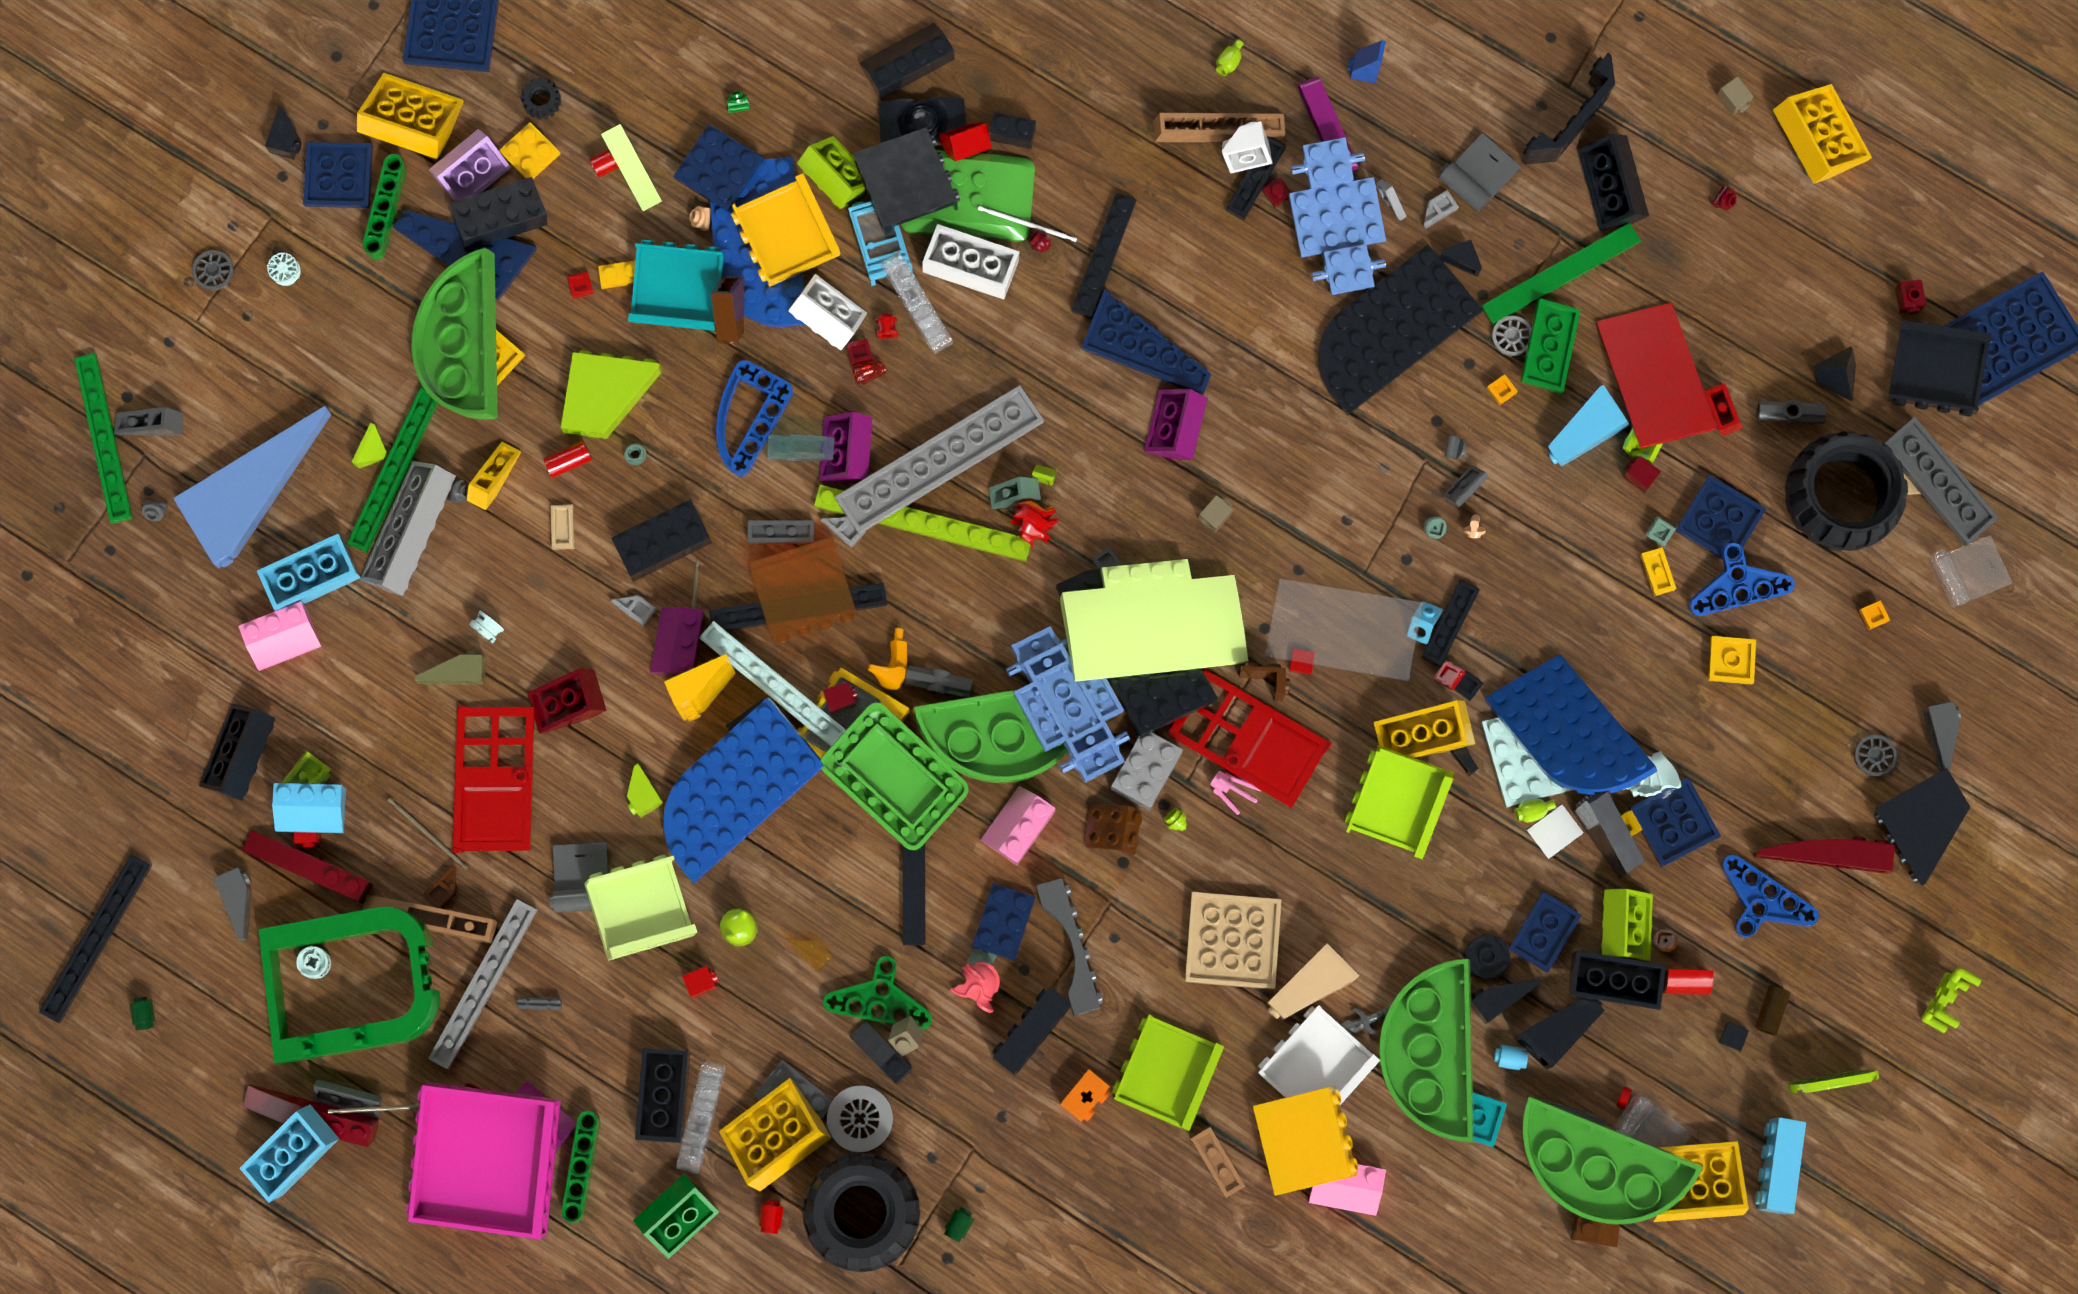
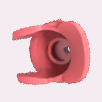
M968 962L965 967H962L964 970L962 974L965 976L966 982L958 984L956 987L951 988L950 991L960 997L974 999L981 1009L992 1013L994 1009L990 1001L993 1000L992 996L998 992L1000 985L998 972L989 963L976 962L973 965Z

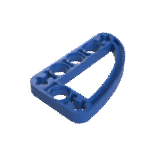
M746 360L740 361L735 366L728 380L719 406L716 425L717 446L721 459L728 470L739 477L746 476L750 472L793 396V388L788 381ZM749 367V372L755 375L753 382L751 381L753 379L751 375L746 373L742 376L741 368ZM768 376L770 384L765 387L758 384L759 378ZM742 381L765 393L768 397L734 457L731 458L726 446V422L734 393L739 382ZM784 387H787L788 394H783L780 398L783 404H781L779 401L775 399H772L773 397L778 399L780 395V392L778 390L779 388L783 389ZM769 405H777L779 408L778 413L769 415L766 412ZM760 423H765L768 426V431L764 434L756 432V426ZM749 442H755L758 446L757 450L753 453L745 450V446ZM741 453H743L746 457L752 458L751 460L746 458V460L744 461V465L746 467L745 469L741 468L739 471L737 470V466L735 464H740L744 459L743 455H740Z

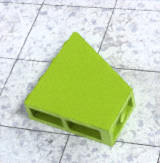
M584 350L579 351V353L573 352L561 423L563 433L607 439L661 374L662 368L660 364L653 359L637 361L634 357L630 356L614 358L613 355L602 353L601 356Z

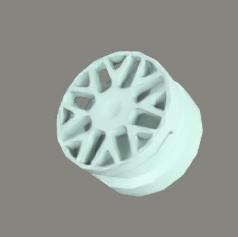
M287 253L274 255L267 265L270 277L277 284L283 286L294 284L301 274V267L298 261Z
M481 610L478 612V617L469 623L473 629L491 643L495 642L498 633L504 631L499 624Z
M310 946L299 953L296 964L302 975L310 979H319L328 974L331 968V958L323 949Z

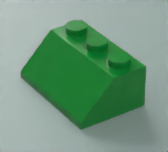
M683 1174L633 1221L643 1235L669 1259L713 1219L719 1211L700 1189Z

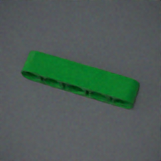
M397 154L388 155L384 160L363 240V249L368 257L373 260H380L385 256L407 173V167L403 159ZM393 164H400L398 169L391 170ZM388 184H395L393 189L385 190ZM383 204H390L387 210H380ZM384 224L382 230L375 231L377 225ZM372 245H379L376 251H370Z
M591 1111L582 1112L577 1119L562 1205V1217L569 1223L580 1222L584 1218L600 1129V1118ZM588 1115H592L595 1120L594 1125L590 1128H586L583 1123L584 1118ZM584 1138H588L591 1142L590 1148L586 1151L580 1148V1141ZM579 1161H584L587 1165L586 1171L579 1174L576 1171V1164ZM579 1183L582 1185L583 1191L581 1195L574 1196L572 1187L574 1184ZM572 1206H576L579 1210V1214L575 1219H571L568 1216V1210Z

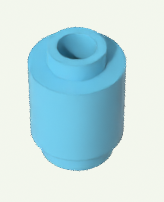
M1502 1044L1499 1049H1495L1494 1062H1497L1498 1067L1514 1070L1526 1069L1528 1051L1523 1050L1521 1047Z

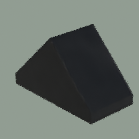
M1472 240L1442 249L1439 256L1443 262L1476 277L1479 276L1482 269Z

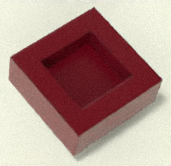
M1281 177L1262 189V192L1274 208L1288 200V194L1292 193Z
M868 338L847 343L852 366L873 361Z

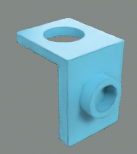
M1422 601L1412 618L1407 637L1427 645L1433 626L1442 614L1443 609ZM1422 627L1425 630L1426 635H1417L1414 631V628Z

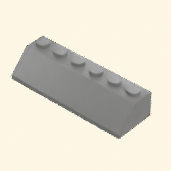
M412 461L359 579L360 581L403 596L404 591L409 586L411 575L418 566L420 555L426 548L428 537L435 528L436 519L444 507V501L448 492L453 487L455 475L434 464Z

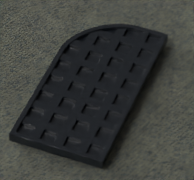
M1429 244L1374 285L1375 287L1369 289L1339 312L1324 331L1318 352L1320 376L1327 392L1347 416L1483 312L1481 306Z
M1092 569L1056 584L1055 588L1060 597L1062 592L1103 588L1101 569ZM1201 668L1107 678L1140 738L1218 700Z

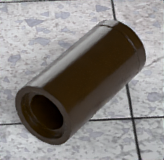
M1769 985L1755 1029L1766 1034L1777 1035L1791 992Z

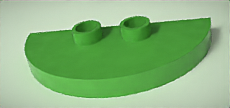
M486 248L463 256L439 275L420 304L412 332L414 368L426 392L445 408L473 419L498 418L495 253Z
M1016 690L913 708L916 724L929 748L952 769L976 780L991 783H1011L1026 780L1048 770L1068 753L1064 743L1046 752L1043 750L1013 695Z
M1461 959L1445 962L1422 972L1401 990L1385 1017L1381 1031L1379 1052L1380 1064L1386 1085L1398 1106L1410 1119L1435 1135L1454 1141L1474 1143L1470 960Z
M1533 1096L1528 1098L1523 1119V1138L1530 1166L1540 1184L1553 1199L1569 1211L1583 1218L1606 1224H1631L1653 1218L1667 1211L1680 1201L1692 1188L1703 1168L1701 1164Z

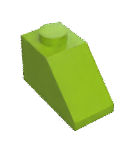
M636 764L627 793V798L630 801L627 803V806L633 815L638 814L642 818L664 803L640 765Z

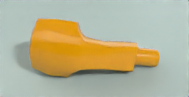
M895 628L894 640L890 642L891 660L887 667L872 664L868 666V670L875 675L881 686L889 690L900 688L905 680L908 668L907 642L903 641L904 629Z

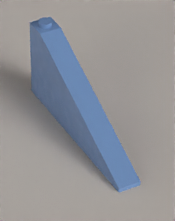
M326 406L173 498L216 567L220 568L230 565L233 559L239 555L330 418L331 413Z

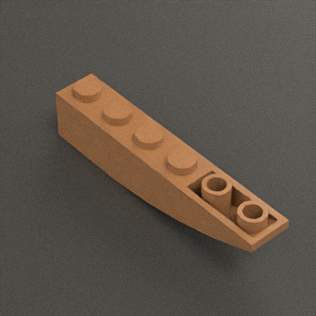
M366 895L362 909L366 910L377 907L402 909L416 915L431 932L489 944L493 943L498 923L493 919L372 895Z

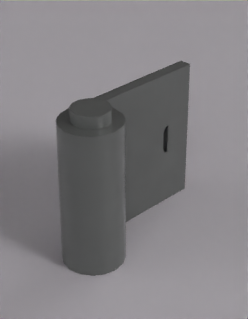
M1482 133L1455 163L1450 165L1446 163L1440 169L1439 174L1441 176L1439 179L1478 213L1521 166Z
M607 842L553 845L555 890L553 895L549 896L550 908H554L555 913L592 911L584 883L590 879L589 876L598 872H602L603 875L609 874Z

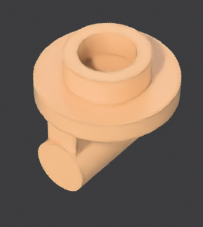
M701 206L693 209L689 217L691 225L703 231H708L711 209Z
M1474 514L1471 517L1470 526L1464 527L1463 532L1468 534V537L1480 538L1481 535L1486 533V529L1479 526L1480 516Z

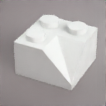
M1261 121L1249 122L1246 125L1240 126L1232 138L1223 141L1222 153L1230 173L1273 164L1269 141Z

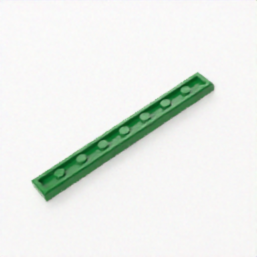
M1628 223L1485 303L1481 308L1491 325H1494L1499 320L1516 313L1639 244L1641 240L1632 225Z
M96 353L76 357L74 361L109 521L111 524L133 519L98 356Z
M420 387L346 543L348 546L367 554L438 406V402L422 387Z

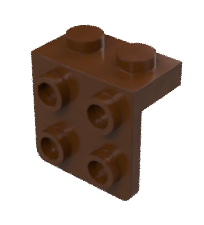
M1246 663L1245 666H1241L1239 678L1275 679L1274 701L1283 702L1285 695L1288 696L1290 678H1286V668L1281 667V664H1268V667H1259L1258 663Z
M1092 804L1089 809L1084 842L1085 847L1117 850L1125 854L1135 855L1139 843L1138 833L1139 826L1142 823V811L1123 805Z

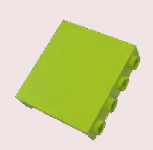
M1378 745L1376 751L1371 750L1367 763L1371 765L1368 772L1363 771L1359 783L1363 784L1360 792H1355L1352 804H1355L1353 812L1348 811L1344 822L1348 825L1346 832L1350 833L1352 829L1415 852L1414 857L1423 860L1454 779V772Z
M1149 1014L1147 1019L1142 1018L1138 1028L1141 1031L1139 1040H1133L1129 1049L1133 1053L1130 1061L1125 1059L1120 1071L1124 1073L1121 1082L1116 1080L1111 1093L1115 1094L1114 1100L1189 1132L1224 1046L1200 1038L1158 1020Z

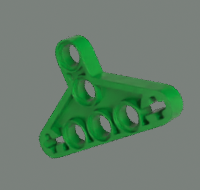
M889 956L881 957L877 961L873 981L830 992L823 999L825 1009L835 1014L894 1025L898 1022L893 1017L894 1012L897 1009H903L906 1012V1018L910 1016L909 1010L915 1011L913 1016L920 1017L921 1013L925 1014L928 1022H924L923 1026L919 1025V1021L914 1020L921 1030L927 1029L932 1023L931 1014L894 985L897 965L895 960ZM885 960L893 964V969L889 973H884L880 970V964ZM884 982L888 985L889 990L885 995L876 993L878 983ZM833 996H835L838 1002L844 1003L843 998H848L845 1004L846 1011H841L843 1007L835 1005L834 1009H831V1005L827 1001L832 1000ZM854 1000L860 1001L862 1004V1009L858 1013H852L849 1009L850 1003ZM874 1005L883 1006L884 1014L881 1017H874L872 1015L871 1009Z

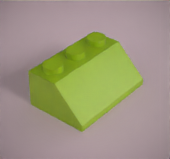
M834 136L809 145L797 162L803 172L817 184V187L839 209L853 204L866 192L854 163V157Z
M1631 889L1604 890L1602 955L1638 961H1651L1653 894Z

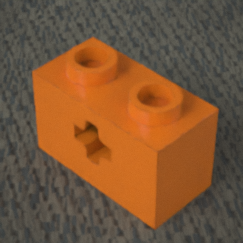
M1088 1069L1060 1106L1080 1123L1084 1119L1088 1122L1096 1112L1093 1107L1098 1101L1102 1104L1110 1095L1107 1091L1110 1086ZM1092 1093L1091 1099L1093 1101L1091 1103L1089 1101L1083 1103L1081 1094Z

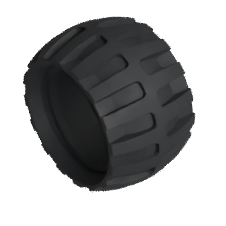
M1855 431L1827 434L1807 445L1793 461L1785 482V504L1787 511L1793 517L1792 522L1797 530L1801 529L1812 543L1824 545L1826 549L1834 551L1860 550L1874 545L1885 538L1902 517L1908 495V482L1904 479L1903 474L1905 470L1901 461H1897L1893 456V450L1887 444L1883 446L1877 442L1876 437L1868 434L1859 435ZM1840 460L1854 463L1865 470L1875 483L1878 495L1876 511L1872 517L1862 522H1843L1831 517L1820 506L1815 495L1814 477L1818 467L1827 462Z

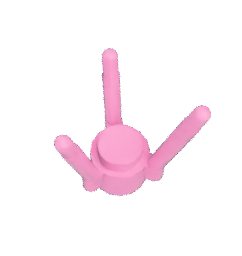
M1219 771L1210 785L1215 788L1213 792L1237 815L1240 814V811L1224 795L1223 791L1227 793L1232 789L1248 800L1257 803L1256 798L1236 787L1233 783L1236 782L1257 791L1261 790L1240 778L1232 776L1228 772L1223 773Z

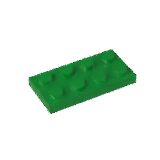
M1541 298L1537 300L1520 379L1521 383L1560 394L1564 392L1580 309Z

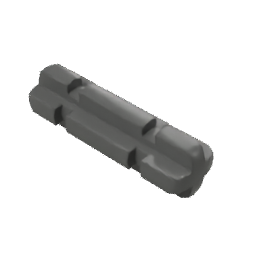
M517 998L518 1009L548 1010L551 1008V1010H561L562 1006L560 998Z

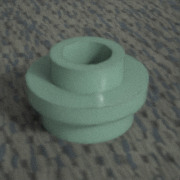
M630 444L625 449L624 457L629 464L640 465L646 459V450L640 444ZM639 452V457L633 458L632 453Z

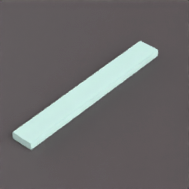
M714 621L699 637L701 641L718 655L723 656L727 654L735 669L830 747L846 731V729Z

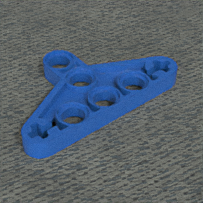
M1728 542L1721 549L1724 570L1690 598L1688 609L1697 616H1704L1789 594L1793 591L1795 582L1791 576L1747 566L1743 548L1737 543ZM1731 546H1735L1738 550L1737 556L1734 558L1727 556V550ZM1739 567L1742 570V576L1734 580L1731 572L1734 568ZM1782 579L1788 581V584L1785 585V589H1783L1782 587H1775L1773 589L1772 584H1781ZM1765 583L1768 591L1765 595L1760 596L1757 593V587ZM1739 589H1745L1747 593L1746 598L1742 601H1738L1736 598V592ZM1719 594H1723L1726 598L1722 606L1715 604V597ZM1699 600L1702 603L1709 602L1712 608L1710 609L1709 605L1701 606L1699 611L1694 608V605H1697Z
M1730 855L1723 859L1721 869L1745 908L1735 924V931L1738 936L1742 938L1753 936L1763 921L1804 927L1812 926L1818 921L1819 913L1815 907L1739 856ZM1734 860L1736 862L1735 866L1740 870L1743 866L1746 867L1741 873L1740 878L1736 876L1740 873L1738 870L1733 869L1730 871L1728 869L1729 864H1727V861L1731 862ZM1747 872H1753L1756 875L1757 881L1755 884L1746 882L1745 875ZM1766 885L1775 887L1776 893L1773 897H1768L1764 893ZM1786 897L1792 898L1795 902L1792 910H1788L1783 906V900ZM1754 903H1760L1763 906L1764 912L1762 915H1755L1753 913L1752 906ZM1801 904L1803 907L1800 910L1804 913L1810 911V916L1813 920L1805 921V916L1802 913H1797V917L1793 913L1799 909ZM1743 921L1749 922L1752 926L1749 934H1745L1740 930V924Z

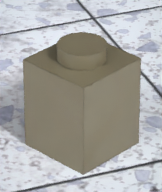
M1739 77L1723 86L1717 94V97L1731 115L1738 111L1740 114L1746 111L1751 106L1749 103L1754 97Z
M1216 495L1199 514L1198 519L1216 533L1232 515V504L1226 498H1219Z
M909 1016L892 1025L888 1041L902 1057L920 1047L923 1031L914 1019Z

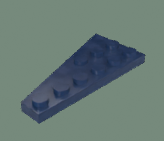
M405 210L393 226L394 230L448 267L458 259L476 250L486 248L495 253V299L498 301L537 250L535 246L503 239L465 252L454 223Z
M1104 289L1081 350L1204 395L1211 373L1194 359L1189 358L1175 344L1169 342L1160 332L1140 316L1135 315L1126 305L1115 299L1111 293Z

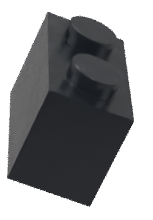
M994 112L989 131L990 141L1032 149L1036 131V120Z

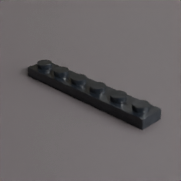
M1116 193L1074 302L1073 313L1089 319L1093 318L1134 210L1136 199Z

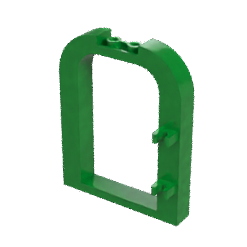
M377 907L258 929L274 1064H288L409 1042L422 1035L434 1021L439 1008L440 991L430 989L432 977L428 973L427 965L430 959L425 947L434 946L427 926L413 913L392 907ZM388 931H398L404 936L409 947L414 986V1002L411 1009L404 1016L393 1020L292 1038L288 1037L278 951Z

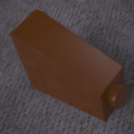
M723 276L711 292L717 341H725L727 344L736 343L744 334V276Z

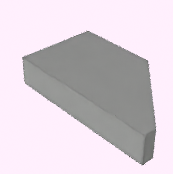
M1382 179L1378 181L1376 187L1384 203L1388 207H1392L1398 220L1401 221L1407 216L1393 186Z
M1448 190L1429 200L1423 225L1424 229L1459 209V206Z
M847 517L821 519V522L850 548L866 533L864 531L858 535Z
M639 595L618 599L613 598L610 601L642 626L647 623L657 610L656 607Z

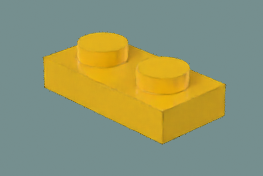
M636 260L598 266L601 288L633 285Z
M1663 547L1640 555L1654 596L1677 589Z

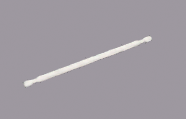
M978 206L980 211H985L989 214L1065 239L1067 238L1074 242L1077 240L1076 237H1070L1064 233Z

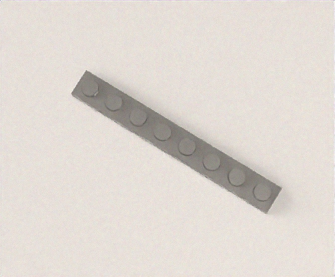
M518 899L515 901L431 1052L429 1060L448 1070L450 1069L537 913V909Z

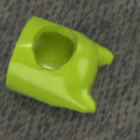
M734 908L726 912L722 917L720 932L729 944L745 946L755 939L758 932V924L749 911L742 908Z

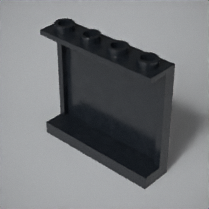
M926 127L853 153L854 163L885 236L893 233L892 227L953 206L955 211L958 210L957 201H960L956 188L952 189L950 185L952 183L951 175L948 170H944L942 166L945 164L941 152L937 153L935 137L933 134L929 135Z
M1903 320L1900 326L1888 401H1893L1892 404L1897 406H1906V403L1913 404L1915 408L1927 410L1928 407L1937 408V411L1941 413H1950V410L1958 411L1959 415L1967 417L1977 414L1988 346L1991 342L1992 334Z

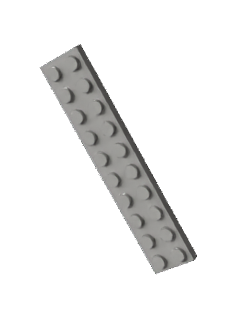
M1019 385L835 496V500L859 535L1043 424L1044 420Z

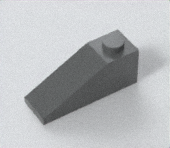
M167 407L116 413L114 434L135 436L181 435L184 413Z
M1954 701L1929 706L1923 710L1939 772L1946 768L1950 771L1961 713L1958 706H1955Z
M237 867L213 879L238 940L244 942L248 940L252 893L249 884L252 883V880L247 871L244 872L243 869Z

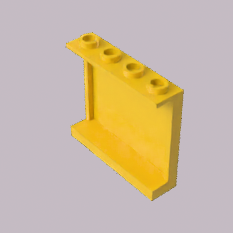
M803 173L796 176V181L739 207H736L735 204L732 205L734 211L731 213L735 225L740 224L743 230L739 232L744 244L749 243L752 249L748 251L753 263L758 262L760 269L757 270L762 282L767 281L769 287L840 256L839 247Z
M1336 1086L1253 1106L1275 1196L1358 1176V1163L1352 1155L1353 1143L1351 1137L1347 1135V1119L1345 1114L1342 1113L1340 1106L1342 1099L1340 1092L1336 1090Z

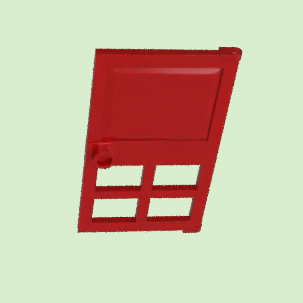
M1203 670L1207 680L1227 691V696L1216 714L1211 713L1205 708L1195 711L1211 721L1198 743L1179 733L1189 715L1176 720L1167 735L1292 809L1322 756L1331 747V742L1221 679L1209 670ZM1234 696L1253 707L1241 729L1221 718ZM1217 725L1236 735L1223 758L1204 747Z
M457 707L452 853H465V851H531L535 707ZM466 717H492L491 738H465ZM500 717H526L525 738H499ZM491 745L490 767H464L465 746ZM499 745H525V766L498 767Z

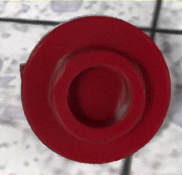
M1723 186L1712 201V206L1724 210L1731 209L1737 201L1735 190Z

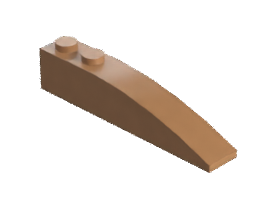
M1159 113L1153 121L1154 141L1222 142L1232 138L1240 126L1246 125L1249 122L1260 121L1266 136L1269 138L1285 136L1284 114Z

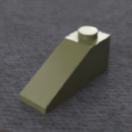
M467 651L466 655H458L416 675L415 682L432 685H485L486 658L480 655L478 651Z

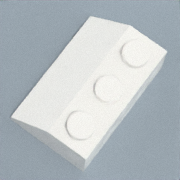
M816 274L811 278L789 309V312L796 319L801 320L812 331L820 334L832 346L840 350L843 349L855 334L867 315V312Z

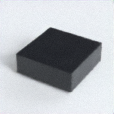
M1465 670L1464 676L1454 691L1470 702L1484 683Z
M1726 1022L1719 1043L1741 1052L1749 1030Z

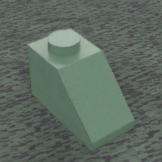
M1017 477L989 487L992 509L1015 507V504L1021 500H1032L1034 502L1041 500L1037 478Z

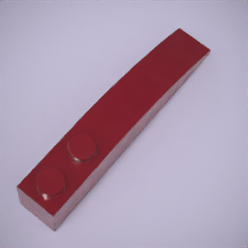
M251 830L242 848V851L361 904H364L365 897L369 894L373 885L363 878Z
M1852 837V840H1805L1759 850L1754 853V858L1889 874L1893 872L1895 845L1888 844L1887 840L1881 839L1867 842L1864 837Z
M250 1084L247 1087L243 1107L261 1115L285 1123L297 1110L311 1105L337 1135L339 1140L368 1147L375 1140L380 1118L357 1112L328 1114V1109L337 1110L342 1108Z

